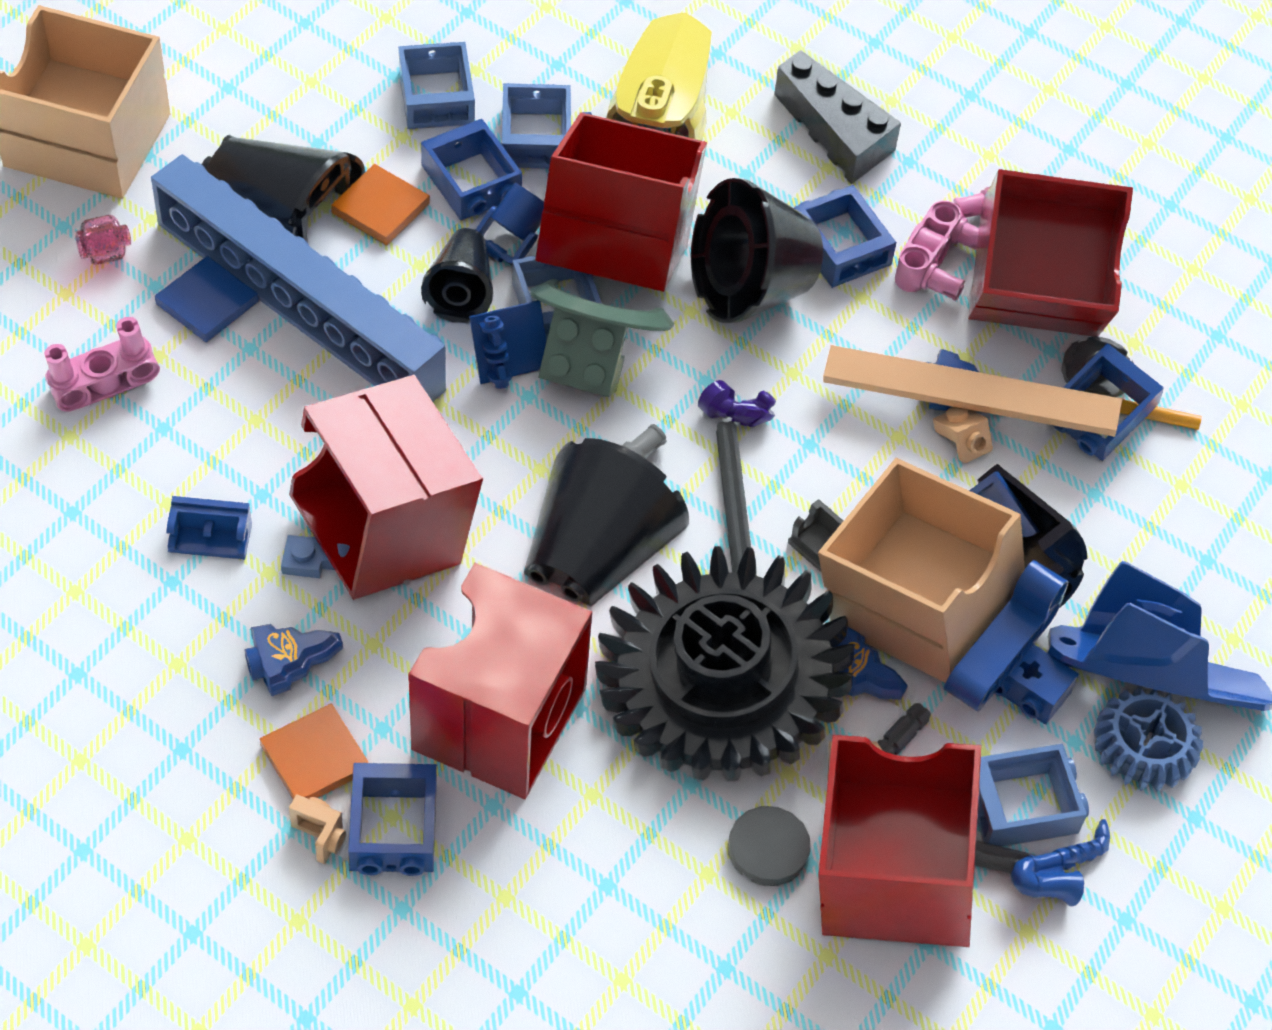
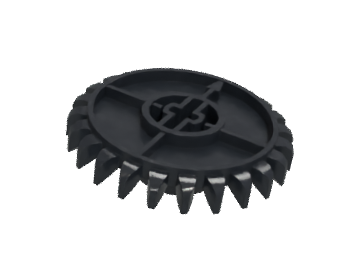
M714 546L710 560V573L701 575L696 562L687 551L682 553L681 556L682 582L675 584L669 574L659 564L653 566L652 571L657 596L651 597L645 590L633 582L628 585L630 603L637 614L636 617L618 607H610L609 613L612 626L623 638L605 633H599L598 635L602 654L610 661H614H595V670L599 681L608 687H615L599 690L601 702L607 711L622 712L613 717L614 728L621 736H633L640 733L634 739L635 751L643 757L652 756L660 751L662 753V768L667 771L674 772L680 769L683 764L692 766L694 779L704 781L709 777L712 770H722L725 780L732 782L739 780L741 769L752 767L753 771L762 777L771 774V761L778 757L788 764H793L800 760L799 743L803 741L808 745H818L825 738V727L819 721L826 723L836 722L843 713V702L835 698L849 694L852 689L853 673L840 671H844L852 665L854 660V644L837 645L847 635L848 620L845 615L825 623L833 610V594L830 590L807 604L812 591L811 572L805 570L788 589L784 587L785 560L783 556L778 555L764 578L757 576L756 558L753 548L747 547L744 551L737 573H729L722 548Z

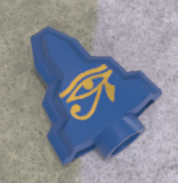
M272 624L251 627L254 647L244 649L252 681L263 678L271 696H275L291 690L294 681L307 677L313 665L330 660L343 649V642L339 632L314 630L301 633L293 627L276 629Z
M848 627L845 639L837 645L854 644V660L852 665L844 671H840L853 673L852 689L847 695L855 697L862 693H868L879 699L901 700L907 690V683L893 668L880 662L878 651L865 644V637Z

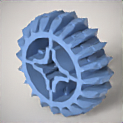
M1140 686L1134 690L1133 694L1124 690L1119 694L1118 699L1112 697L1098 715V723H1096L1093 732L1094 737L1097 738L1094 744L1095 751L1102 753L1100 757L1101 764H1112L1111 776L1119 773L1125 776V785L1134 780L1138 782L1140 791L1145 789L1148 783L1153 786L1156 792L1162 789L1164 784L1173 788L1178 784L1179 780L1184 781L1190 776L1192 769L1196 768L1200 760L1199 756L1203 749L1204 741L1200 739L1202 727L1194 725L1196 713H1184L1186 708L1185 701L1179 704L1173 703L1171 693L1161 697L1158 696L1157 690L1152 689L1149 694H1145ZM1149 732H1152L1153 735L1151 739L1149 740L1148 744L1144 746L1143 743L1145 739L1147 738Z

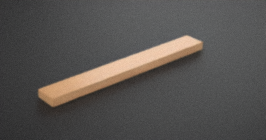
M834 345L830 346L823 375L824 383L1113 437L1116 435L1122 398Z

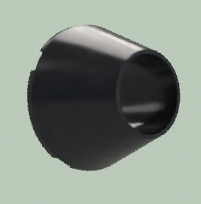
M729 178L718 183L706 197L710 199L705 213L698 214L695 221L691 242V272L697 297L704 298L709 307L706 310L707 314L718 322L738 323L808 292L817 281L821 271L823 243L820 231L812 219L753 182L742 178Z

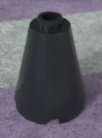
M462 228L454 232L424 275L421 284L422 300L425 305L426 301L434 309L433 313L436 316L451 322L466 323L470 322L469 316L488 312L494 294L486 240L480 232L471 228Z

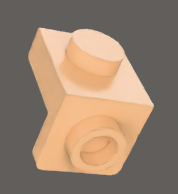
M951 407L946 413L933 418L935 432L956 443L959 461L968 463L992 451L993 445L989 421L985 416L974 410Z
M296 794L289 806L291 827L318 838L315 843L316 858L318 862L326 864L331 853L337 854L346 837V831L343 830L342 812L332 809L325 801L319 798L310 797L308 799Z

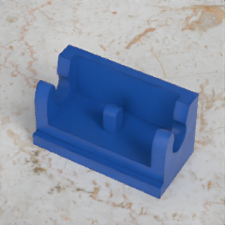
M172 496L166 533L170 534L167 545L168 552L245 560L252 528L250 503Z

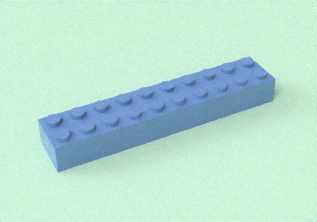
M181 154L151 176L159 226L202 258L209 256L258 293V299L365 380L376 386L415 375L432 402L446 391L445 345L438 336L427 333L409 315L401 314L390 306L383 296L375 295L368 290L357 277L342 271L332 259L316 252L302 237L294 236L276 218L268 217L251 200L244 199L234 192L228 183L223 180L219 181L208 173L199 162L194 163L188 157Z

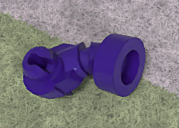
M717 380L708 385L698 400V407L709 418L722 417L727 419L730 417L732 422H740L739 425L755 427L771 421L775 417L771 408L776 404V399L771 394L763 390L758 393L755 399L742 400L739 403L735 401V391L723 380Z

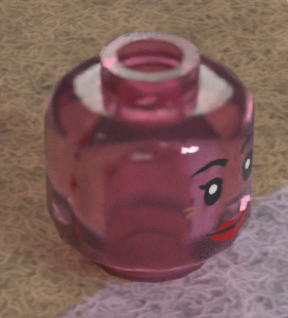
M113 215L86 219L81 223L80 230L75 231V239L80 257L82 259L87 258L92 265H100L123 259L126 253V246L131 245L128 226L126 224L120 225L118 219Z

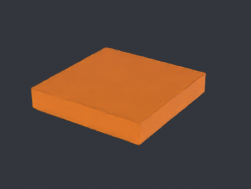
M374 163L331 204V212L376 240L388 245L430 204V195Z
M332 703L259 738L260 746L292 799H294L296 794L308 799L310 797L319 798L353 781L354 763H369Z

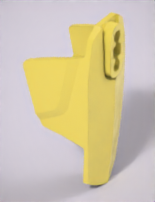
M686 12L653 19L641 35L624 67L617 90L610 100L606 118L616 120L619 114L628 121L633 122V125L640 123L660 128L671 127L670 133L676 134V131L685 123L688 129V138L702 141L707 123L705 96L712 31Z

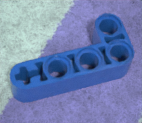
M1031 561L1017 581L1011 600L949 675L943 690L979 712L1052 622L1061 606L1069 581L1039 562Z

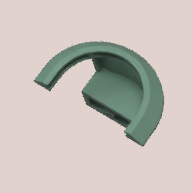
M551 279L532 287L530 295L533 298L555 307L538 378L609 397L617 391L625 356L621 354L628 327L649 331H668L675 324L662 308L656 307L653 310L641 311L593 302L557 288L556 285L559 284L560 280Z

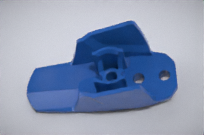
M1122 561L1114 569L1092 604L1082 626L1059 625L1049 630L1047 636L1048 654L1068 667L1185 697L1260 711L1272 709V692L1258 673L1208 662L1209 642L1201 637V604L1179 589L1128 562Z

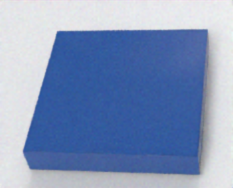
M209 256L203 258L155 295V302L160 308L206 343L259 302L258 293Z

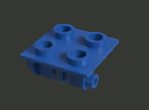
M539 300L469 316L480 384L492 382L495 388L503 389L509 386V381L513 376L540 370L546 346V336L541 302Z

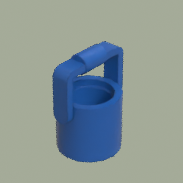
M515 182L497 207L492 206L475 229L484 236L493 221H495L523 241L515 255L511 257L507 254V250L492 240H486L488 255L498 262L504 260L511 266L512 260L526 257L536 242L538 235L535 232L541 225L542 212L544 210V201Z

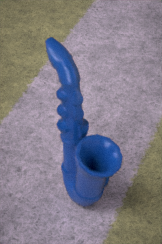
M1106 819L1100 820L1095 830V840L1059 848L1051 853L1037 856L1029 855L1017 861L1010 874L1014 887L1021 894L1032 898H1057L1071 907L1076 906L1081 901L1084 893L1083 875L1079 871L1067 873L1063 870H1069L1076 866L1075 863L1080 865L1087 860L1089 862L1093 861L1097 856H1101L1109 850L1110 831Z

